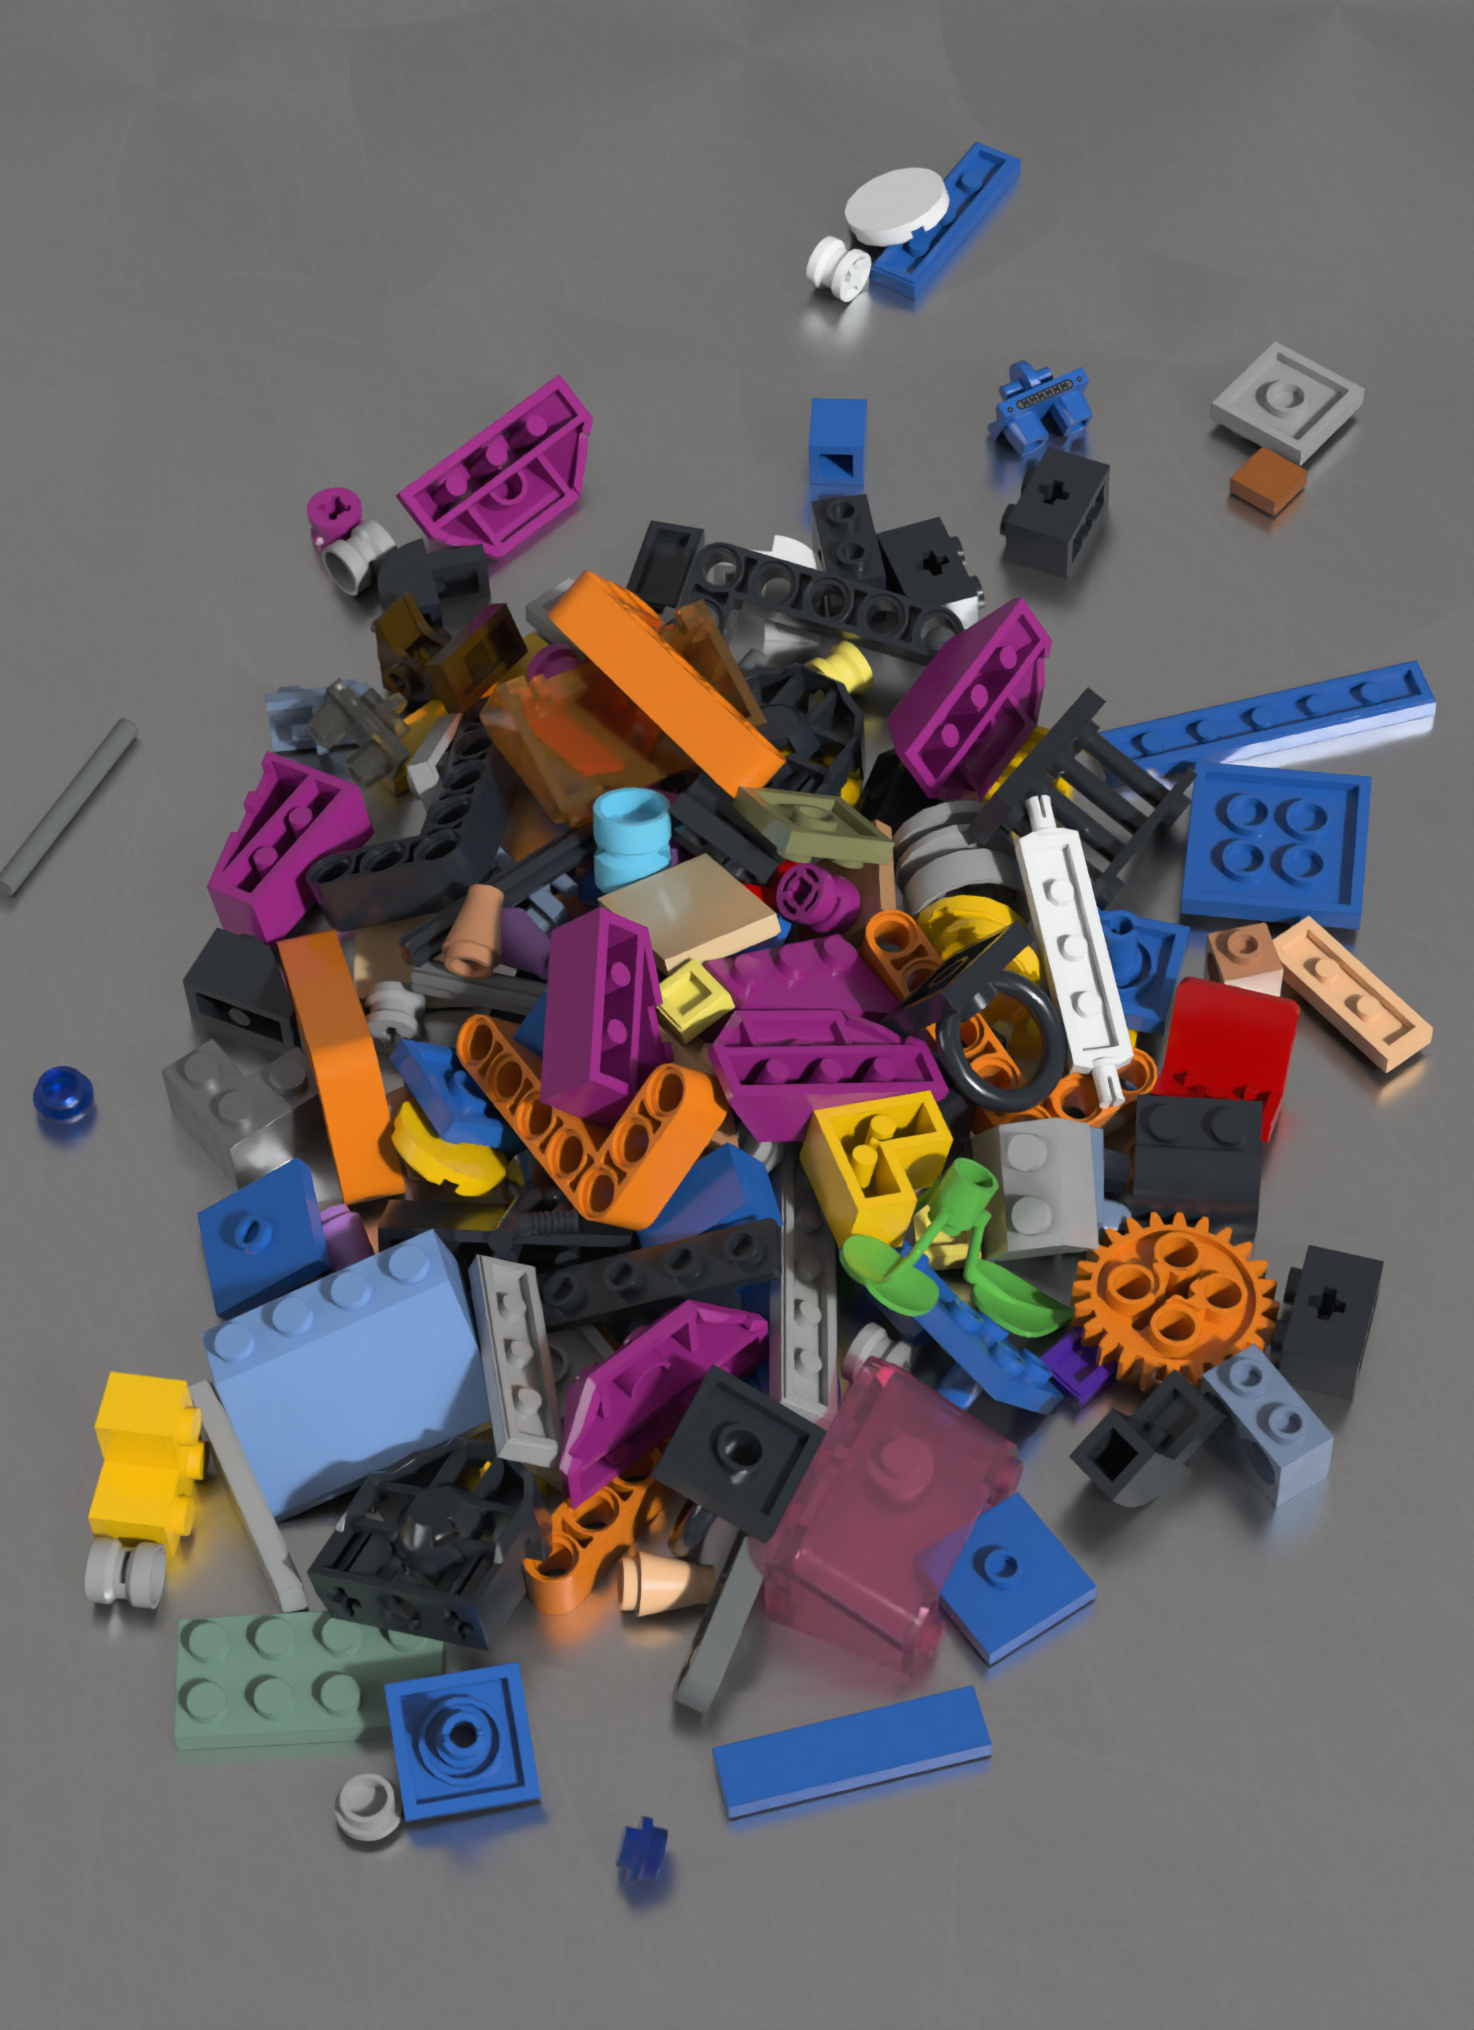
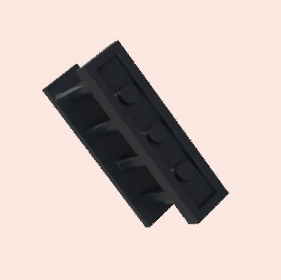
M1087 687L992 795L965 832L983 847L999 828L1008 836L1013 831L1022 838L1033 832L1028 811L1025 807L1026 800L1034 796H1038V800H1040L1041 795H1048L1051 799L1050 803L1054 818L1067 829L1078 831L1079 838L1110 863L1102 873L1085 859L1096 906L1103 912L1126 884L1117 877L1121 869L1160 821L1171 828L1192 802L1183 793L1198 775L1188 768L1171 790L1167 789L1097 732L1100 726L1092 721V719L1106 701ZM1083 750L1155 808V810L1149 817L1144 815L1075 759L1076 755ZM1061 777L1133 835V837L1125 845L1053 787L1052 783Z

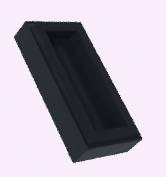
M651 520L626 589L637 595L658 614H662L666 606L678 610L693 562L705 544L704 529Z

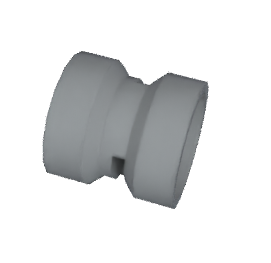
M367 519L352 529L351 537L347 541L336 540L323 549L322 560L327 572L338 587L353 596L370 585L371 576L379 574L382 564L397 549V546L383 526L372 519Z
M97 1536L90 1547L85 1570V1595L87 1601L110 1604L118 1598L128 1600L134 1607L155 1609L161 1599L166 1575V1550L164 1545L142 1541L136 1547L123 1546L120 1540L116 1538Z

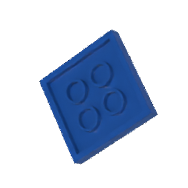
M1196 761L1195 773L1198 776L1194 779L1180 913L1297 924L1307 916H1310L1320 926L1360 930L1372 777Z

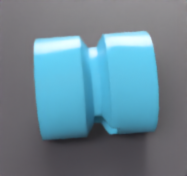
M636 787L619 788L606 792L596 799L593 805V834L597 843V850L594 854V880L596 886L606 894L612 893L672 867L670 845L668 844L671 838V813L668 810L671 805L669 800L661 793Z

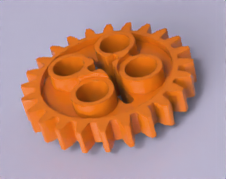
M1151 1212L1149 1226L1142 1228L1133 1218H1126L1124 1236L1108 1227L1104 1231L1102 1245L1099 1244V1250L1087 1251L1086 1261H1079L1077 1264L1070 1304L1075 1305L1072 1319L1073 1326L1083 1327L1081 1345L1083 1347L1098 1345L1095 1363L1099 1366L1113 1360L1118 1361L1117 1380L1121 1381L1133 1372L1141 1375L1140 1390L1144 1392L1152 1385L1154 1380L1164 1381L1174 1369L1182 1372L1197 1388L1201 1389L1202 1374L1251 1345L1256 1344L1264 1354L1266 1345H1271L1280 1302L1274 1300L1277 1281L1265 1279L1268 1262L1266 1260L1250 1261L1253 1246L1250 1241L1233 1247L1230 1244L1232 1228L1226 1227L1218 1234L1213 1235L1208 1232L1209 1218L1202 1217L1195 1228L1186 1226L1183 1213L1178 1212L1174 1217L1172 1225H1164L1156 1212Z

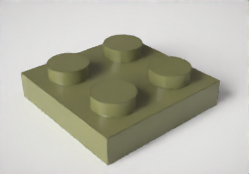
M739 785L736 798L732 804V807L751 823L750 829L754 833L769 839L777 847L776 852L780 856L794 862L810 863L812 857L828 858L838 865L852 869H860L864 863L888 865L895 844L844 799L838 796L762 787L752 788Z

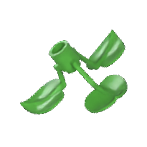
M955 1159L945 1176H938L932 1186L917 1197L918 1201L912 1216L929 1205L930 1210L927 1216L931 1223L904 1258L883 1241L865 1235L849 1237L839 1251L840 1262L846 1272L855 1281L867 1287L868 1291L880 1303L906 1316H922L929 1313L939 1299V1287L929 1276L913 1266L940 1231L951 1236H958L962 1230L967 1231L972 1228L963 1277L967 1282L974 1285L970 1292V1297L983 1313L1004 1329L1028 1338L1044 1336L1070 1323L1073 1319V1309L1041 1292L1005 1268L988 1260L978 1259L984 1228L992 1217L984 1209L999 1185L995 1176L987 1168L971 1159Z

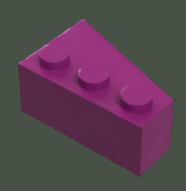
M266 751L261 763L264 771L256 791H249L243 803L246 814L238 832L230 833L207 884V889L223 930L237 935L248 934L254 936L265 945L270 946L273 951L277 946L276 942L281 941L316 901L306 881V874L310 867L328 855L363 847L374 834V830L357 784Z
M599 907L551 930L540 1102L610 1130L614 1129L650 1074L658 1066L675 1061L671 1042L661 1041L655 1007L662 1005L663 1000L647 927Z
M840 934L706 961L703 968L731 995L735 1008L697 1036L703 1042L713 1044L734 1011L843 1010L879 1023L901 1001L860 958L856 949L845 941Z

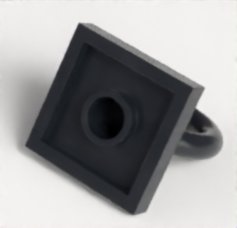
M1019 920L953 952L878 1023L902 1038L936 1023L935 1037L938 1054L943 1068L952 1083L966 1098L978 1106L993 1112L1007 1114L1030 1110L1041 1104L1052 1094L1062 1077L1067 1051L1063 1024L1049 997L1029 978L1015 971L1005 969L1034 940ZM998 993L1006 994L1016 999L1029 1011L1038 1027L1042 1042L1041 1061L1034 1077L1023 1086L1013 1089L997 1087L981 1078L969 1064L960 1039V1025L984 1009Z
M712 1364L704 1375L650 1474L651 1477L687 1497L667 1540V1547L670 1553L676 1557L689 1555L703 1539L717 1516L766 1544L775 1533L827 1431L722 1368Z

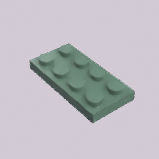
M328 1611L178 1619L174 1741L177 1751L392 1739L384 1685L444 1675L445 1642L332 1618Z

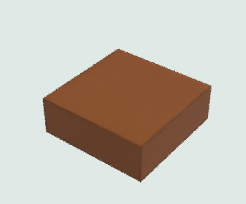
M1262 447L1230 478L1229 491L1275 516L1307 484L1308 471L1271 450Z

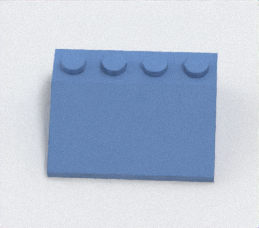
M433 1229L201 1333L215 1386L276 1523L362 1486L373 1471H385L412 1452L446 1445L453 1437L469 1438L492 1428L475 1311L458 1261Z

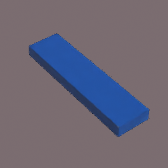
M975 142L943 180L950 199L945 215L930 230L925 232L924 227L921 226L911 231L913 238L907 242L887 246L871 265L869 281L915 300L1021 172V159Z
M973 1685L712 1748L713 1762L729 1818L992 1754V1743Z

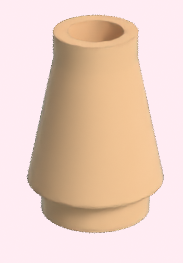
M638 1550L635 1557H620L617 1576L619 1610L634 1611L636 1617L698 1604H708L715 1588L713 1564H696Z

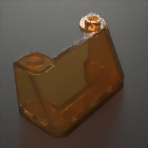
M703 599L677 609L674 614L679 623L676 626L669 624L659 630L655 626L652 627L760 732L767 723V720ZM592 660L546 680L543 674L532 678L528 685L523 675L497 685L479 715V719L491 741L555 824L568 822L571 829L593 821V805L596 799L604 793L619 788H646L698 765Z

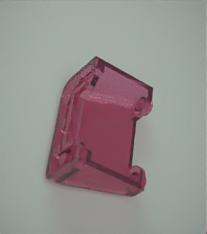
M870 1355L860 1368L771 1538L764 1561L766 1618L912 1677L922 1655L931 1658L940 1644L945 1629V1620L937 1617L939 1596L985 1503L995 1505L1002 1495L1010 1497L1017 1489L1024 1469V1461L1017 1459V1444L897 1364Z

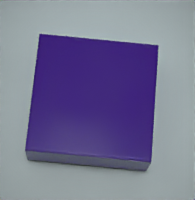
M1076 1326L1042 1353L1039 1358L1053 1372L1048 1381L1064 1396L1063 1398L1077 1411H1080L1117 1381L1116 1375L1119 1362L1113 1360L1100 1366L1096 1364L1098 1345L1083 1347L1081 1345L1083 1327Z

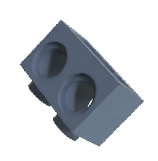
M1256 1344L1251 1345L1202 1374L1201 1391L1227 1416L1213 1433L1275 1508L1328 1477L1334 1436Z

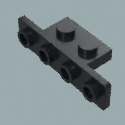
M766 1218L541 1273L537 1276L546 1333L549 1334L602 1321L622 1346L626 1338L635 1329L643 1325L649 1326L667 1311L687 1300L744 1311V1301L735 1289L778 1279L782 1275L780 1227L773 1218Z

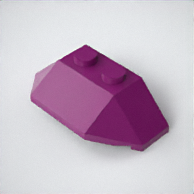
M559 374L416 479L395 497L430 541L452 548L482 543L486 558L498 561L580 498L587 459L588 436L591 434L593 417Z
M1022 597L1010 600L945 642L886 720L898 757L928 798L947 801L972 800L982 802L1038 725L1045 685L1044 658H1049L1052 640Z
M843 1010L734 1011L707 1052L730 1106L757 1142L804 1141L813 1110L929 1090L937 1103L944 1099L949 1092L927 1042L912 1036H908L905 1040L883 1025Z
M687 1300L667 1311L649 1326L643 1325L635 1329L626 1338L623 1345L602 1362L592 1363L585 1367L576 1376L573 1384L567 1388L559 1464L565 1503L572 1510L576 1509L669 1437L677 1427L699 1384L712 1364L742 1380L770 1358L768 1322L756 1313Z

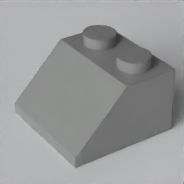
M1055 1117L1002 1124L972 1137L973 1161L987 1168L995 1176L999 1185L984 1209L992 1217L984 1228L980 1247L981 1259L995 1262L1099 1250L1089 1123Z

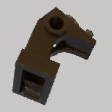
M406 591L377 619H374L371 624V632L376 634L377 658L380 663L383 688L389 690L395 696L406 697L413 701L441 700L447 714L465 713L529 652L506 603L489 604L453 638L442 627H430L422 616L411 591Z

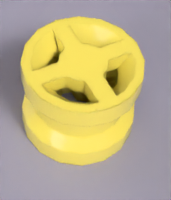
M846 640L839 641L831 646L828 656L825 658H813L804 664L806 667L843 682L849 695H862L874 685V677L866 658L859 649ZM820 689L815 695L811 694L818 704L824 698V693Z

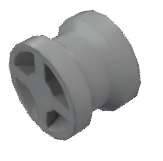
M384 981L370 987L365 1000L366 1011L369 1015L365 1019L371 1033L375 1051L391 1055L401 1039L420 1042L422 1031L418 1021L422 1019L425 1013V996L414 992L411 989V984L400 981Z
M871 1322L859 1332L852 1342L842 1365V1378L855 1385L861 1383L870 1385L876 1397L889 1403L901 1393L909 1381L918 1360L919 1349L906 1340L894 1342L888 1338L884 1328Z

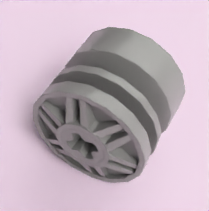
M972 800L953 801L924 809L905 821L892 837V841L895 843L893 847L895 879L903 896V909L915 921L923 909L940 899L970 895L987 897L1007 905L1024 919L1026 925L1030 922L1031 913L1015 852L1016 847L1013 842L1012 832L1008 836L999 828L984 847L965 832L986 803Z

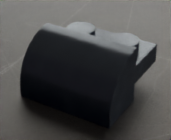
M702 771L689 790L681 792L668 810L671 813V838L696 857L706 853L740 883L767 887L788 859L783 858L776 852L777 847L769 839L754 833L750 829L751 823L732 807L734 798L705 771Z
M1137 1095L1131 1218L1137 1221L1142 1228L1149 1226L1151 1212H1156L1164 1225H1172L1174 1217L1178 1212L1183 1213L1186 1226L1195 1228L1202 1217L1209 1218V1233L1218 1234L1224 1228L1230 1227L1232 1228L1233 1235L1256 1236L1262 1166L1263 1101Z

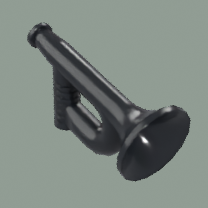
M528 1148L517 1153L506 1168L504 1181L507 1194L513 1202L497 1223L496 1228L488 1236L489 1247L494 1252L500 1254L508 1252L512 1248L514 1241L518 1238L531 1237V1235H534V1237H537V1235L544 1236V1234L550 1236V1234L557 1235L558 1233L560 1235H563V1233L579 1234L578 1219L581 1214Z

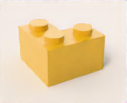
M930 1090L813 1110L799 1159L839 1249L849 1237L854 1235L874 1237L892 1248L902 1246L918 1201L913 1190L931 1187L936 1178L941 1176L953 1141Z
M110 1371L94 1426L104 1459L88 1515L94 1539L97 1536L116 1538L120 1540L123 1546L136 1547L142 1541L161 1543L166 1550V1559H174L180 1535H189L195 1512L194 1498L191 1497L195 1479L203 1480L206 1476L210 1458V1446L208 1441H202L200 1434L201 1410L200 1408L193 1407L187 1381Z

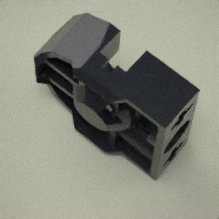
M795 663L788 668H755L731 679L720 678L714 683L713 687L775 748L787 745L791 747L793 754L785 756L786 763L763 788L841 797V789L847 783V777L856 781L864 780L866 760L864 714L849 695L843 682ZM820 689L824 693V698L807 715L809 693L815 695ZM670 737L655 754L657 776L663 791L680 795L681 792L688 791L700 773L704 771ZM811 756L814 757V762L810 761L809 758Z
M453 1437L446 1445L412 1452L385 1471H373L337 1522L335 1531L308 1569L307 1574L316 1594L332 1618L489 1651L526 1593L521 1567L522 1562L525 1558L545 1562L553 1550L552 1519L534 1475L521 1462L498 1458L494 1443ZM488 1461L491 1464L481 1478L479 1468H483ZM378 1511L384 1521L369 1519L365 1515L366 1513L376 1514ZM453 1532L459 1533L460 1536L451 1542L436 1546L435 1540ZM481 1536L491 1537L493 1543L482 1541L480 1538Z

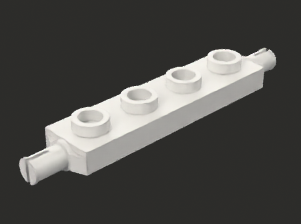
M1041 795L1040 800H1038V796H1034L1025 802L1033 832L1019 839L1015 852L1052 1003L1060 1016L1065 1032L1066 1061L1069 1073L1077 1072L1093 1075L1099 1107L1107 1109L1110 1103L1112 1108L1117 1107L1125 1102L1117 1070L1125 1065H1129L1134 1054L1079 834L1075 830L1056 827L1050 803L1051 799L1048 795Z

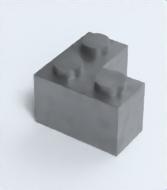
M213 1039L161 1070L172 1114L238 1190L327 1136L317 1085L309 1059L298 1046L247 1078Z

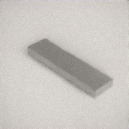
M476 1255L468 1272L497 1457L558 1469L562 1449L563 1427L536 1269L529 1265Z
M206 1379L188 1386L193 1407L200 1408L201 1410L200 1432L204 1441L209 1442L210 1455L280 1612H308L309 1608L302 1580L213 1382L209 1383V1380Z

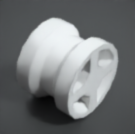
M827 236L821 240L810 256L806 269L807 282L818 289L828 287L836 298L849 302L864 287L871 269V258L866 252L860 249L850 251L845 248V243L834 236Z

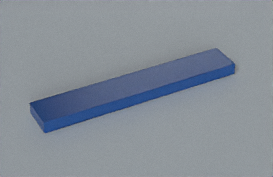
M1414 660L1098 733L1157 779L1186 772L1188 768L1195 770L1196 761L1223 764L1435 715L1437 701L1418 661ZM1093 759L1103 782L1112 789L1126 786Z

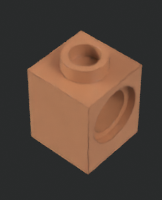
M1266 922L1207 934L1204 966L1205 980L1280 997L1283 967Z

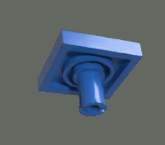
M1097 909L1127 1029L1164 1036L1189 944L1190 927L1137 917L1132 912L1126 910H1104L1102 912L1100 909ZM1048 987V990H1047V994H1046V995H1047V996L1049 997V999L1052 1001L1051 995H1050V991H1049V987Z
M954 1298L951 1303L938 1299L936 1305L929 1313L922 1316H912L957 1361L930 1394L922 1399L925 1407L946 1425L955 1427L958 1419L983 1390L994 1400L1047 1416L1064 1397L1048 1381L1053 1375L1048 1365L1027 1349L1019 1352L1006 1339L1011 1332L995 1323L980 1309L977 1312L958 1298Z
M519 1662L384 1685L405 1823L539 1800L541 1798Z

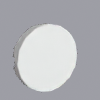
M911 167L890 171L873 178L858 188L847 201L844 214L851 233H855L858 241L867 245L883 247L907 242L913 238L911 231L921 226L924 227L925 232L933 228L947 212L950 199L939 174L930 169Z

